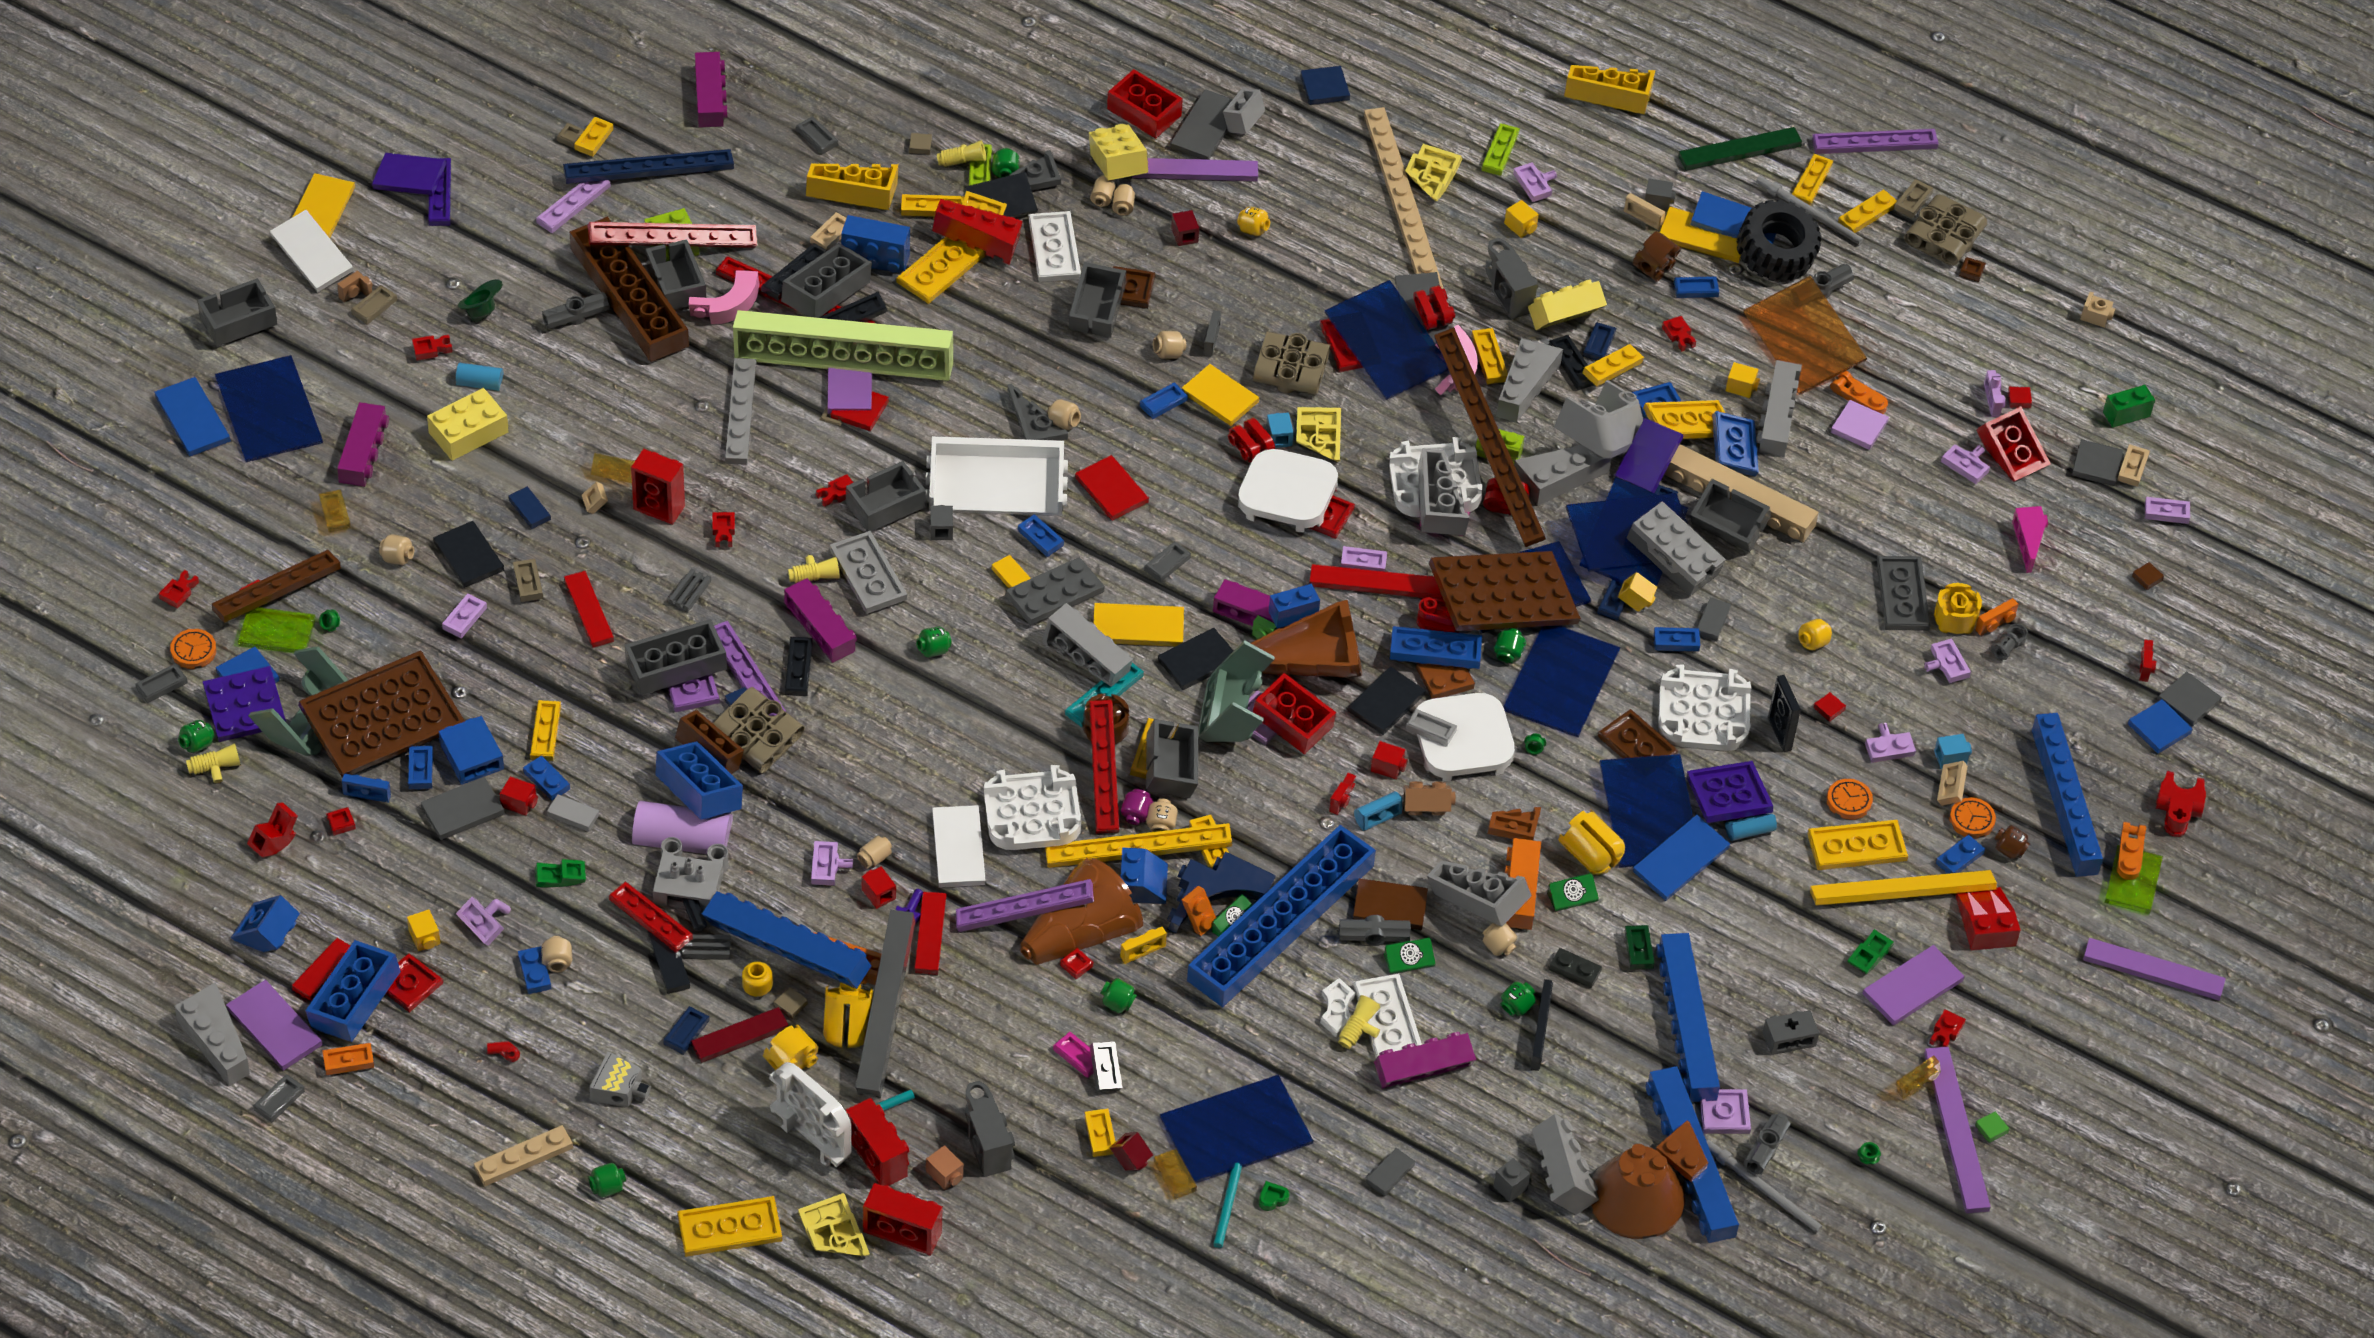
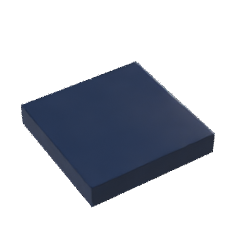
M1341 66L1301 70L1300 76L1309 105L1350 100L1349 89Z

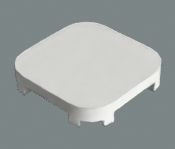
M1452 437V443L1410 446L1408 440L1401 442L1400 447L1390 452L1389 470L1394 502L1397 509L1403 514L1411 517H1420L1418 463L1422 448L1445 451L1452 470V478L1456 481L1458 494L1464 502L1465 512H1472L1480 505L1482 501V484L1475 446L1471 447L1469 444L1461 442V438Z
M1278 449L1264 450L1255 456L1239 489L1238 508L1246 514V519L1254 522L1255 517L1258 516L1296 525V532H1304L1305 528L1314 527L1315 525L1320 527L1324 522V514L1334 491L1337 492L1338 472L1336 467L1330 462Z
M1684 664L1676 665L1675 669L1663 674L1661 680L1658 717L1660 735L1670 744L1679 747L1733 751L1741 748L1747 742L1751 726L1750 681L1747 682L1738 675V670L1730 668L1728 674L1684 670Z
M1473 693L1424 701L1417 707L1418 710L1457 725V731L1448 746L1417 734L1425 761L1424 768L1427 773L1431 772L1443 778L1442 781L1451 782L1452 776L1487 771H1494L1495 775H1500L1513 762L1515 749L1504 708L1501 702L1494 696L1486 693Z
M1051 765V771L1015 775H1005L1004 769L996 771V776L985 782L984 799L988 831L991 841L997 847L1005 850H1020L1061 846L1071 843L1081 833V814L1076 779L1074 774L1070 775L1068 772L1060 770V765Z
M786 1062L770 1074L769 1079L777 1087V1100L770 1105L771 1112H775L782 1118L783 1125L780 1127L786 1133L795 1128L820 1150V1162L826 1167L831 1163L838 1167L850 1157L851 1123L841 1104L793 1063Z

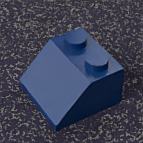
M1122 847L1121 878L1132 892L1129 895L1132 898V902L1166 904L1168 863L1147 849Z
M281 895L254 902L231 938L238 943L261 952L277 950L283 945L286 934L295 927V920L300 913Z

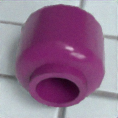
M1134 789L1125 795L1120 812L1126 818V822L1132 825H1139V823L1146 822L1149 805L1153 803V800L1148 792Z

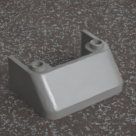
M1606 380L1594 406L1584 407L1572 398L1566 397L1554 428L1604 458H1613L1628 451L1643 422V416L1639 400L1634 393L1625 391L1609 380Z

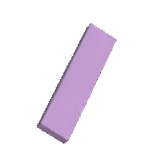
M610 181L583 182L578 184L536 218V223L550 233L555 232L610 188Z

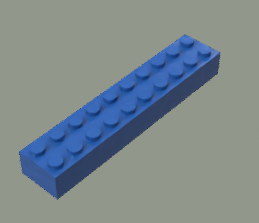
M1339 825L1188 965L1187 982L1223 1008L1355 885L1359 878H1362L1374 867L1376 850L1342 825Z

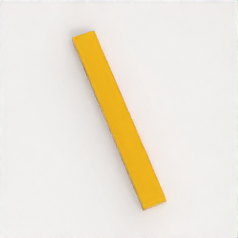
M1230 824L1080 840L1061 846L1045 847L1047 867L1078 865L1086 858L1088 860L1095 858L1102 862L1122 860V847L1147 849L1154 855L1232 847Z
M1991 870L1813 885L1810 886V894L1817 906L1996 890L1997 882Z

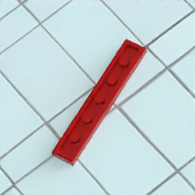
M1112 700L1089 701L1096 834L1119 832L1113 703Z

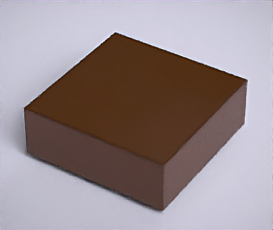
M1965 257L1959 276L1979 282L1986 263Z
M2150 562L2133 571L2132 577L2146 590L2154 587L2164 579V575Z

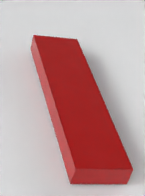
M586 571L564 576L565 585L592 648L614 642V636Z
M626 881L609 895V900L674 952L677 953L693 939L691 932Z
M923 892L915 973L938 975L946 893Z

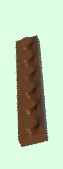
M329 550L323 551L212 603V610L225 623L341 569L340 561Z

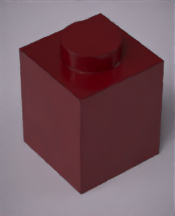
M1193 210L1173 213L1171 229L1177 245L1183 246L1198 243L1199 226Z
M1138 1132L1125 1133L1109 1147L1125 1171H1139L1147 1166V1161L1153 1156V1153Z

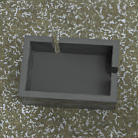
M687 239L669 243L668 262H666L665 245L646 249V265L650 276L674 310L689 307V297L706 298V284Z
M1084 262L1069 315L1070 330L1085 333L1092 330V334L1112 337L1126 285V270Z
M258 278L221 291L222 310L220 311L216 294L197 300L200 319L216 346L277 325L275 306Z
M901 461L868 476L866 496L864 479L846 486V504L866 531L872 532L925 508L926 489L914 477L906 463Z
M1711 479L1690 514L1692 525L1750 553L1759 538V532L1762 533L1771 518L1770 507L1735 489L1731 491V500L1729 499V486Z
M1154 719L1147 732L1146 770H1148L1146 773V791L1191 798L1198 785V726L1178 723L1170 739L1168 736L1174 727V722Z

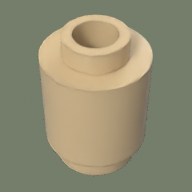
M1102 175L1095 181L1090 199L1096 206L1105 207L1110 204L1115 190L1114 180L1108 181L1105 175Z
M1121 184L1114 191L1112 209L1118 215H1129L1133 211L1135 192L1130 185Z
M876 836L860 848L857 858L865 868L875 867L892 854V845L886 837Z

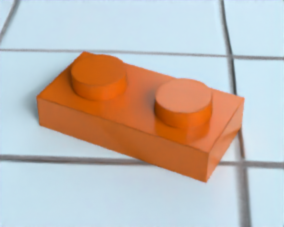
M2012 598L1980 615L1975 631L1982 636L1987 632H1993L2004 623L2013 621L2016 617L2018 602Z
M1197 886L1182 899V902L1195 933L1202 936L1212 927L1216 916L1205 889Z
M371 1043L322 1050L326 1075L374 1068Z

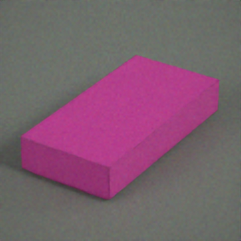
M1067 1033L1053 1045V1050L1085 1077L1088 1078L1094 1073L1090 1047L1073 1033Z

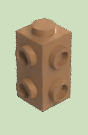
M1412 781L1409 782V785H1403V809L1409 811V815H1422L1423 811H1432V815H1445V812H1451V805H1455V792H1452L1451 787L1446 785V782L1436 781L1432 782V785H1423V782Z

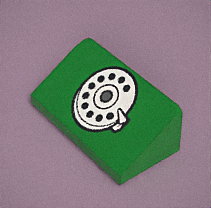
M1591 873L1553 882L1548 885L1547 894L1555 911L1599 901L1594 878Z
M1244 895L1239 896L1213 921L1212 932L1219 937L1253 905Z
M1430 938L1385 946L1384 957L1390 974L1436 965Z

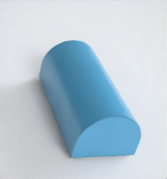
M458 363L456 385L499 391L504 375L503 368Z
M1394 791L1355 809L1354 816L1357 824L1365 831L1402 814V797L1398 792Z
M1768 813L1728 821L1725 823V828L1729 839L1734 841L1776 831L1777 822L1775 815Z

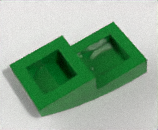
M562 859L560 864L536 863V887H565L585 883V861Z
M1874 929L1863 944L1860 943L1847 962L1868 974L1893 947L1894 941Z

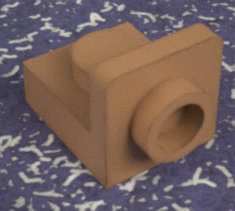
M359 271L354 272L337 284L339 299L345 303L349 299L356 297L360 292L368 296L372 293L373 284L367 276H363Z

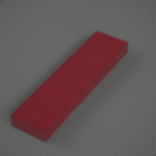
M777 1007L691 1040V1045L700 1062L703 1063L776 1035L789 1027V1024L780 1008Z

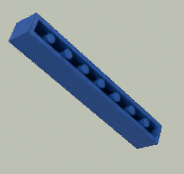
M2036 714L2032 734L2075 876L2098 875L2103 856L2059 714Z
M716 891L702 913L711 926L855 989L858 988L872 966L866 959L867 955L860 949L854 948L852 950L839 940L833 942L821 932L815 934L802 924L794 925L788 918L784 916L778 918L765 908L762 910L757 909L751 902L747 900L741 902L736 896L728 892L725 895Z
M1689 933L1661 934L1660 943L1656 944V956L1661 958L1660 976L1665 978L1663 991L1664 995L1669 998L1667 1012L1668 1015H1672L1673 1019L1671 1020L1672 1035L1676 1034L1675 1052L1680 1054L1678 1062L1679 1072L1684 1074L1683 1083L1691 1102H1700L1702 1099L1717 1101L1720 1084Z
M1678 1067L1651 1071L1645 1086L1648 1096H1652L1654 1101V1112L1661 1119L1663 1135L1668 1137L1688 1120L1708 1161L1707 1169L1692 1182L1683 1176L1684 1190L1687 1195L1690 1194L1692 1211L1699 1217L1701 1234L1706 1236L1708 1243L1736 1238L1739 1227L1738 1220Z

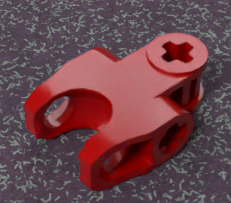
M2167 771L2157 795L2155 809L2166 811L2164 829L2169 835L2174 837L2183 836L2187 831L2188 822L2191 817L2201 819L2206 799L2205 780L2198 777L2193 788L2183 789L2174 782V772Z

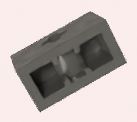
M1808 1010L1803 1012L1795 1011L1792 1014L1783 1016L1775 1015L1765 1019L1763 1035L1771 1055L1815 1047L1819 1031L1811 1011Z

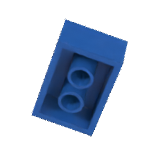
M847 215L841 233V244L872 262V269L901 274L905 271L910 257V227Z

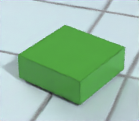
M1996 1111L1977 1120L1975 1124L1988 1143L2009 1132V1127Z

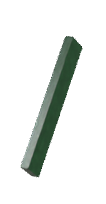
M1791 127L1679 151L1678 157L1687 171L1801 147L1802 140L1796 128Z

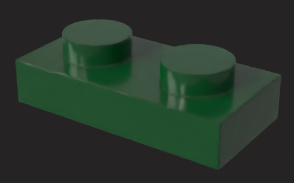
M1625 926L1624 933L1630 970L1654 969L1655 963L1649 926Z

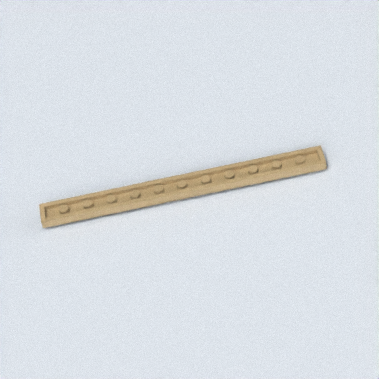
M1385 107L1364 110V118L1414 273L1437 272L1440 287L1443 289Z

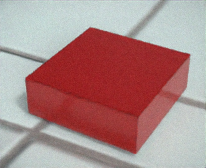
M2009 386L2008 398L2010 408L2032 407L2030 387Z
M1829 692L1815 702L1813 708L1830 722L1845 711L1846 705Z
M349 807L326 813L333 836L356 829Z
M1078 948L1060 961V966L1076 980L1090 970L1094 964Z

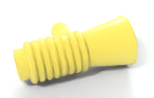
M982 140L968 146L963 144L960 147L942 150L941 153H937V160L940 166L944 165L945 167L966 163L967 161H986V151Z
M808 555L805 558V565H796L792 569H788L789 581L795 582V584L806 578L809 581L819 580V578L840 579L836 557L816 563L814 557Z
M235 743L217 752H207L206 754H200V756L197 755L186 760L189 774L194 773L196 775L197 773L200 774V772L211 771L214 783L223 781L219 767L241 766Z
M1360 995L1353 1015L1350 1016L1339 1034L1340 1039L1338 1043L1350 1049L1356 1045L1362 1032L1377 1038L1380 1029L1367 1022L1380 1009V1005L1371 998Z

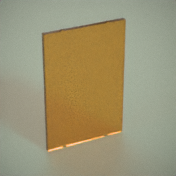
M1811 276L1743 310V313L1775 360L1802 365L1797 389L1799 395L1867 360V357Z

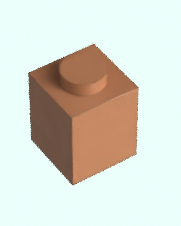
M945 1145L926 1158V1172L944 1190L950 1186L957 1185L962 1180L964 1164Z

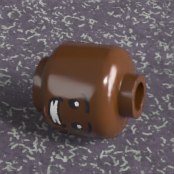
M2013 825L2008 826L2006 829L2001 827L1994 838L1997 841L1996 850L2009 859L2021 858L2030 845L2027 842L2028 835Z

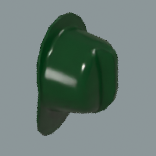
M494 279L483 283L468 297L461 300L458 308L465 309L474 322H479L488 317L495 309L494 296L502 288V281Z

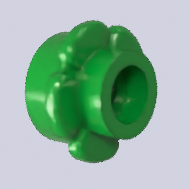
M331 609L321 613L319 617L320 626L325 630L335 631L336 627L340 625L338 612Z
M1537 733L1528 735L1524 739L1526 751L1533 755L1540 754L1546 746L1545 738H1542Z
M1866 1142L1858 1149L1857 1155L1862 1163L1874 1165L1879 1162L1881 1152L1875 1143Z

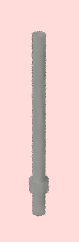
M1761 175L1758 176L1756 183L1768 189V193L1775 197L1779 196L1787 202L1796 203L1795 206L1799 208L1803 207L1806 209L1807 214H1811L1815 219L1854 243L1861 245L1864 238L1785 191L1780 184L1772 183Z
M1707 1140L1711 1154L1717 1157L1719 1163L1723 1166H1729L1814 1232L1818 1233L1821 1230L1822 1225L1758 1176L1748 1173L1747 1169L1733 1158V1154L1726 1149L1722 1150L1713 1142Z

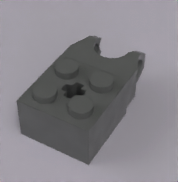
M1500 238L1490 240L1488 253L1491 260L1486 261L1485 270L1492 284L1491 291L1510 320L1530 314L1528 306L1534 303L1533 299L1536 298V291L1538 289L1537 279L1534 276L1532 277L1528 271L1527 264L1521 260L1514 248L1505 240ZM1498 244L1503 246L1504 250L1498 253L1492 246Z
M981 1081L969 1083L966 1088L967 1105L965 1108V1116L968 1122V1139L983 1177L1011 1170V1162L1014 1159L1012 1146H1015L1012 1132H1007L1005 1114L999 1112L987 1085ZM974 1088H980L984 1091V1096L975 1099L970 1091Z

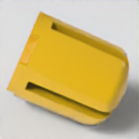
M1590 809L1589 813L1582 811L1569 822L1571 827L1564 836L1560 834L1559 843L1591 874L1596 876L1605 874L1611 870V867H1615L1620 862L1625 851L1623 840L1592 809Z
M840 983L838 988L829 989V985L825 987L823 1036L826 1042L835 1047H843L846 1006L850 1004L848 1048H857L864 1045L873 999L872 988L869 992L861 989V984L855 989L844 983Z

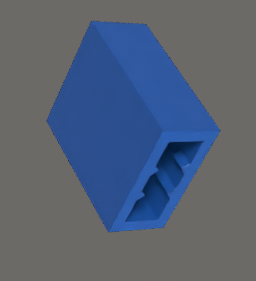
M482 715L470 718L454 726H448L439 731L440 746L461 785L504 770L503 755Z

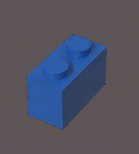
M1311 583L1270 595L1268 612L1278 629L1318 612L1320 599Z

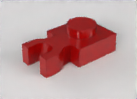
M1682 316L1662 322V329L1671 342H1678L1681 352L1685 351V343L1690 344L1691 348L1696 347L1697 341L1691 336V329Z
M434 335L412 339L416 361L438 357V352L452 353V344H449L450 336L443 335L438 339H434Z
M846 474L828 482V488L817 489L816 497L819 499L825 496L822 498V505L824 507L830 505L835 499L840 503L846 500V486L854 482Z
M712 512L713 535H716L715 547H720L722 540L728 542V547H733L732 535H735V512Z
M184 570L180 574L178 581L172 579L158 593L159 599L178 609L191 595V588H194L199 583V578L194 575L192 579L187 580L189 574L188 571Z
M2144 639V646L2141 649L2139 681L2148 682L2150 674L2155 673L2156 661L2153 660V640Z
M1348 772L1343 782L1339 784L1330 799L1329 812L1338 815L1342 808L1347 807L1351 797L1349 793L1355 787V783H1353L1356 779L1355 775Z
M1944 1009L1934 1027L1936 1033L1932 1035L1929 1044L1934 1046L1935 1042L1939 1040L1943 1042L1942 1047H1948L1950 1039L1955 1041L1965 1025L1966 1019Z

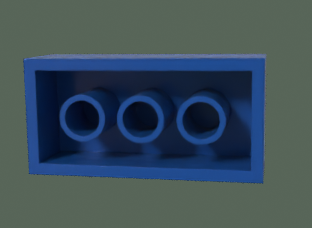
M697 741L656 752L655 775L700 820L710 819L717 815L729 814L742 809L743 785Z
M354 940L305 1010L311 1028L353 1042L401 972L396 954Z

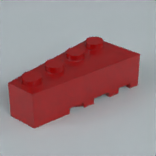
M940 199L935 212L932 231L956 242L962 240L967 244V247L972 249L978 247L986 251V255L992 258L996 255L1003 259V263L1010 265L1019 241L1023 221L1014 217L996 214L992 211H985L950 200Z

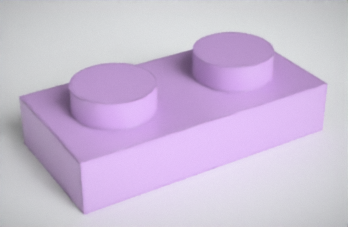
M2146 497L2145 519L2189 524L2190 502Z
M1343 546L1341 567L1385 571L1387 552Z
M467 593L442 623L443 630L462 638L487 609V603Z

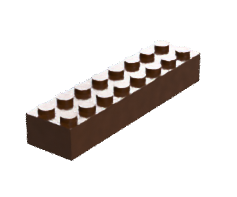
M607 216L595 222H611V220ZM588 224L569 232L570 249L600 292L606 294L608 303L650 362L689 347L688 328L629 245H589Z

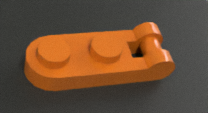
M1842 371L1838 379H1835L1830 384V388L1834 393L1848 401L1852 400L1881 414H1884L1887 410V398L1854 379L1848 371Z
M2123 822L2117 873L2123 879L2133 880L2139 876L2142 867L2146 833L2145 825H2139L2138 827L2130 825L2129 822ZM2129 834L2136 835L2137 839L2130 838Z

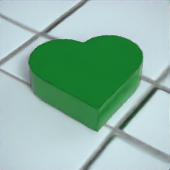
M1266 1181L1259 1196V1206L1265 1211H1271L1276 1206H1285L1289 1202L1290 1193L1287 1188Z

